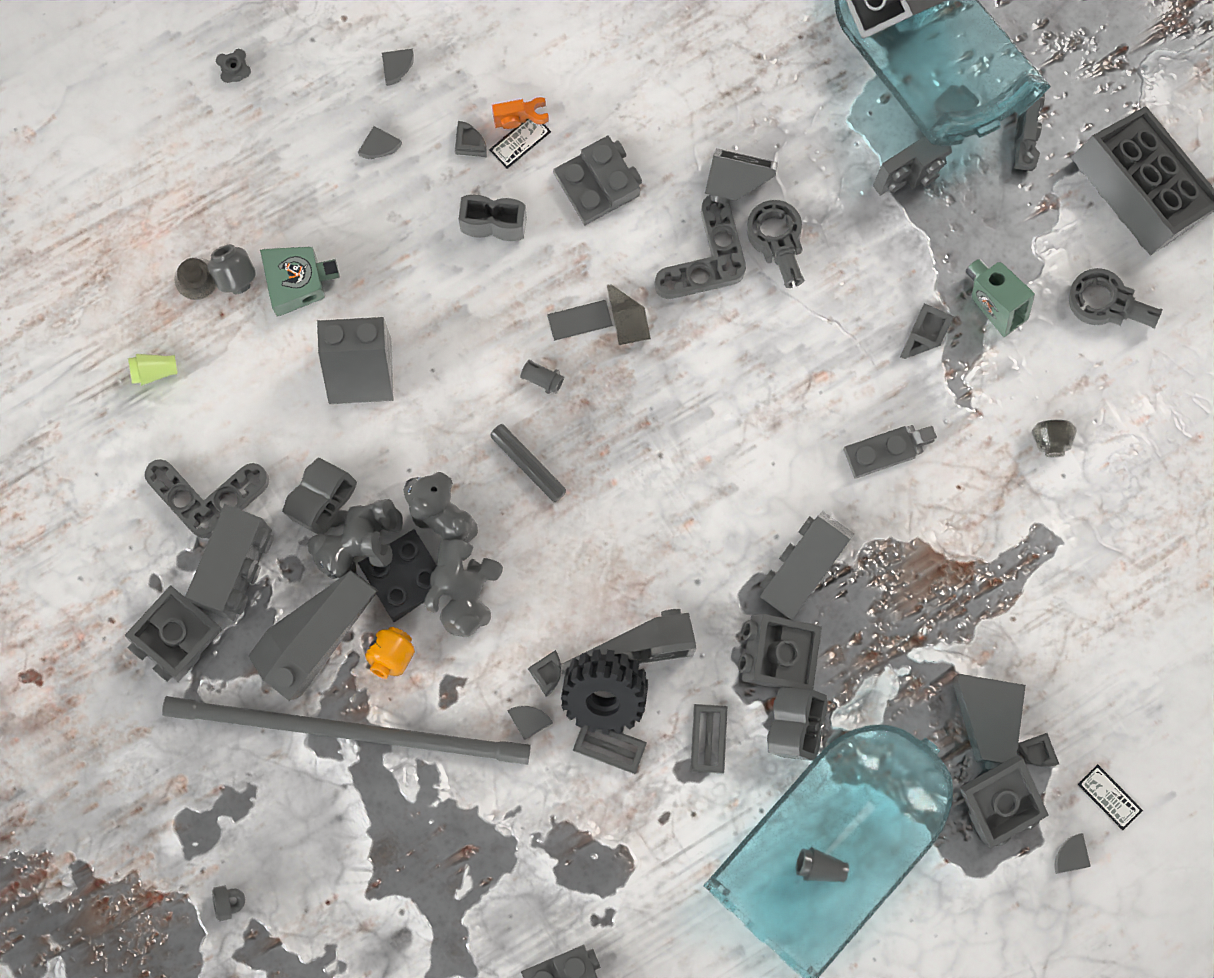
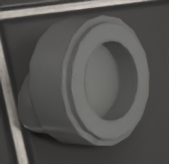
M226 885L214 887L212 890L215 915L219 922L231 919V914L239 912L245 905L244 893L239 889L227 890ZM235 897L237 902L234 905H230L229 898Z

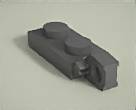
M1031 79L1020 91L1014 149H1016L1014 168L1033 171L1037 167L1040 152L1035 146L1042 130V124L1038 122V117L1045 102V93L1041 92V80Z
M913 425L903 426L847 445L843 450L854 479L915 459L917 455L924 452L922 446L934 442L937 436L933 426L915 431Z

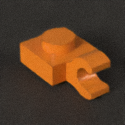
M537 97L529 102H523V99L493 104L492 111L495 128L514 129L519 127L521 123H525L526 119H530L535 124L540 125L549 122L548 113L537 114L535 112L537 108L546 106L545 98Z

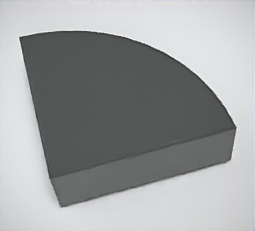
M413 48L382 52L386 86L398 83L412 67L414 61Z
M458 121L455 154L487 157L486 143L481 134L469 123Z
M373 126L358 154L366 159L391 155L401 147L402 141Z
M556 650L528 668L546 697L556 688L561 676V663Z
M517 706L507 710L524 740L553 724L547 714L535 707Z
M1048 733L1018 743V753L1029 763L1040 767L1059 765Z
M1083 833L1068 838L1062 845L1055 859V874L1091 867Z

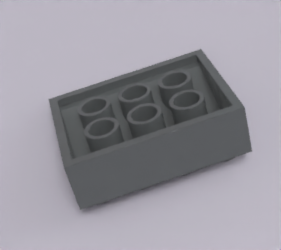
M1147 106L1092 135L1070 157L1081 173L1088 178L1099 195L1105 199L1118 215L1120 221L1126 225L1138 240V243L1150 256L1214 212L1213 186Z

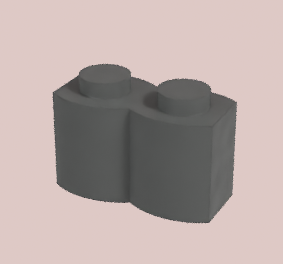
M466 195L461 197L458 219L462 233L477 238L493 235L504 241L524 239L527 216L526 205L523 202L511 198H501L493 201L482 195Z
M318 457L305 469L301 484L287 496L282 512L292 521L316 534H325L335 521L339 509L345 505L353 494L357 481L348 472Z
M781 687L773 705L775 720L767 735L768 753L783 758L815 761L821 744V726L827 712V695L812 689Z

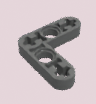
M711 195L703 200L701 217L712 257L661 269L655 278V290L659 296L665 299L679 298L731 286L743 279L746 263L730 204L712 201ZM715 203L717 208H723L720 211L719 217L721 223L715 225V214L711 211L708 212L711 204ZM719 232H726L731 235L732 243L726 247H721L716 244L714 236ZM730 253L733 267H739L736 269L735 275L732 276L729 271H723L727 265L725 255ZM701 268L706 270L709 274V280L703 284L694 282L691 278V273L695 269ZM686 272L688 287H683L684 281L676 282L673 290H668L667 285L661 286L664 283L665 277H670L671 281H677L682 279L681 273Z
M154 460L149 463L145 470L147 483L189 530L200 538L211 537L218 517L214 514L208 520L211 526L206 530L203 527L196 529L199 525L198 517L202 515L204 518H208L213 513L209 508L212 504L221 513L223 508L220 506V498L223 494L227 492L235 493L237 504L234 508L243 510L261 495L269 484V476L265 469L259 464L249 463L240 468L203 500L166 460ZM157 469L161 471L168 469L165 475L174 484L170 489L159 479L154 482L157 477L154 472ZM250 472L254 475L260 472L261 474L258 476L260 483L257 486L252 483L246 486L244 490L248 495L243 497L242 493L234 485L238 482L243 487L249 481L247 475ZM182 490L188 491L191 494L190 503L185 507H176L173 500L175 494Z

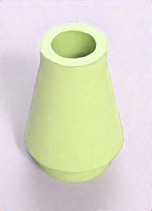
M136 354V357L128 358L132 384L141 383L142 386L164 377L178 374L175 355Z

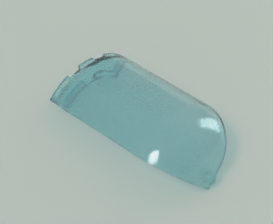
M834 0L836 16L845 35L932 145H959L963 143L964 138L975 134L979 138L1000 129V122L1014 112L1020 116L1051 87L978 0H947L862 39L846 0Z
M889 725L864 726L843 734L831 742L814 759L703 886L729 912H732L741 920L744 926L762 943L765 942L766 945L779 955V958L800 977L819 978L928 852L943 830L952 805L953 783L947 767L938 756L940 750L927 738H923L920 741L905 730ZM810 847H813L843 862H847L849 864V872L844 883L804 881L802 876L796 875V862L799 852L803 848L809 850Z

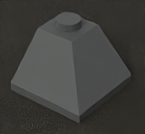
M716 148L705 194L711 195V200L719 203L729 204L730 199L737 201L775 177L778 162Z

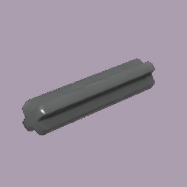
M500 424L493 429L490 434L491 438L553 502H557L565 495V487L504 424Z

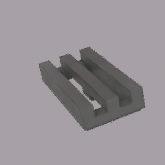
M694 704L690 772L724 774L728 706ZM701 712H707L704 765H698ZM714 712L720 713L717 766H711Z
M587 725L580 729L573 748L574 752L636 774L647 742L624 733L616 734L615 730L610 729V734L607 736L638 747L635 753L587 735L589 727ZM596 729L597 732L602 733V729ZM583 741L633 759V763L630 765L582 747Z

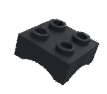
M415 529L389 544L392 549V562L387 566L376 567L370 563L369 557L358 562L369 583L378 590L376 595L393 622L401 619L425 602V597L431 588V574L437 567V564Z

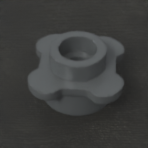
M236 49L233 53L227 55L222 53L216 57V64L220 66L222 71L220 77L223 82H238L249 77L251 74L250 67L246 65V53L244 50ZM231 64H236L235 68H231L230 66Z

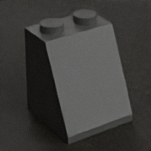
M846 0L862 39L947 1Z
M384 317L317 320L318 355L328 403L394 401L391 336Z

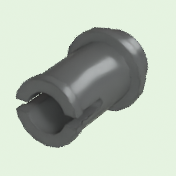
M530 359L525 363L520 375L521 379L544 388L547 394L551 392L556 394L564 380V376L560 375L559 370H549Z

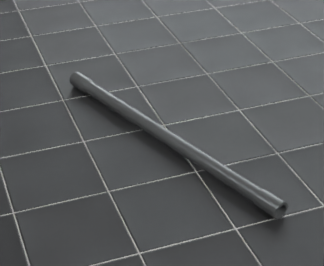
M170 696L165 697L162 708V715L166 717L217 721L493 758L498 761L525 765L529 763L531 748L529 744L506 741L493 742L202 703L192 699Z

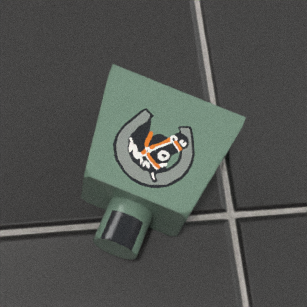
M313 247L260 250L271 306L276 316H282L325 298L322 282L340 278L336 259L318 263Z
M977 259L969 265L965 272L974 281L973 301L999 333L1006 337L1029 319L1035 293L1002 262H997L991 268H988L980 259Z

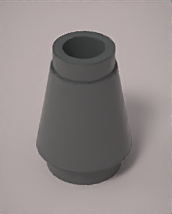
M810 847L809 850L801 849L796 862V875L802 876L804 881L844 883L849 872V864L847 862H843L813 847Z

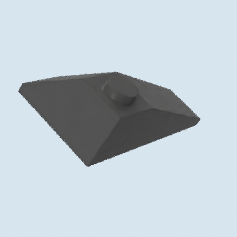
M351 570L270 627L249 654V658L262 680L288 701L302 696L378 590Z
M670 609L662 611L661 617H655L586 652L589 656H592L593 650L600 649L601 654H607V649L615 650L614 656L620 657L621 653L628 655V662L635 659L641 664L691 657L696 651V641L689 613L681 614V609ZM578 655V656H576V657H574V658H576L577 660H579L580 655ZM574 658L561 664L562 674H565L567 667H570V663Z

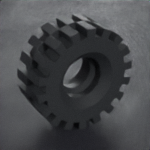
M600 649L593 650L592 656L584 652L580 654L579 660L574 658L570 663V667H567L561 694V706L563 711L567 710L566 716L569 720L576 718V726L582 728L584 725L589 726L588 731L595 733L596 729H602V734L609 735L610 729H614L616 734L622 733L624 726L630 730L635 727V721L640 722L646 706L648 679H646L644 668L639 670V663L635 659L628 662V655L624 653L617 657L614 656L615 650L607 649V654H601ZM605 691L615 696L605 698L596 695L594 692Z

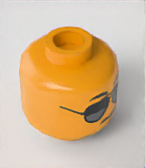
M389 627L388 630H379L365 653L366 660L371 665L370 671L384 679H387L389 675H402L415 653L410 635L395 627Z

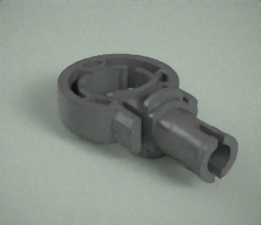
M769 200L757 205L750 213L747 223L748 239L757 251L764 254L767 263H772V257H774V262L778 265L784 280L785 288H793L792 281H794L797 287L805 281L795 258V253L799 255L803 250L800 243L801 217L798 211L789 203L781 200ZM785 214L787 215L786 224L789 226V229L785 234L772 237L766 236L761 232L760 226L764 220L773 217L783 219ZM757 219L756 233H754L753 224Z
M1102 268L1089 269L1081 273L1074 280L1069 294V304L1074 315L1081 321L1091 325H1103L1111 322L1121 326L1123 319L1127 320L1128 318L1155 329L1163 310L1136 301L1135 297H1133L1134 289L1124 286L1122 280L1115 273ZM1093 278H1097L1096 285L1106 287L1111 293L1112 301L1104 308L1094 309L1087 305L1082 310L1080 307H1083L1085 303L1082 293L1087 287L1092 286Z

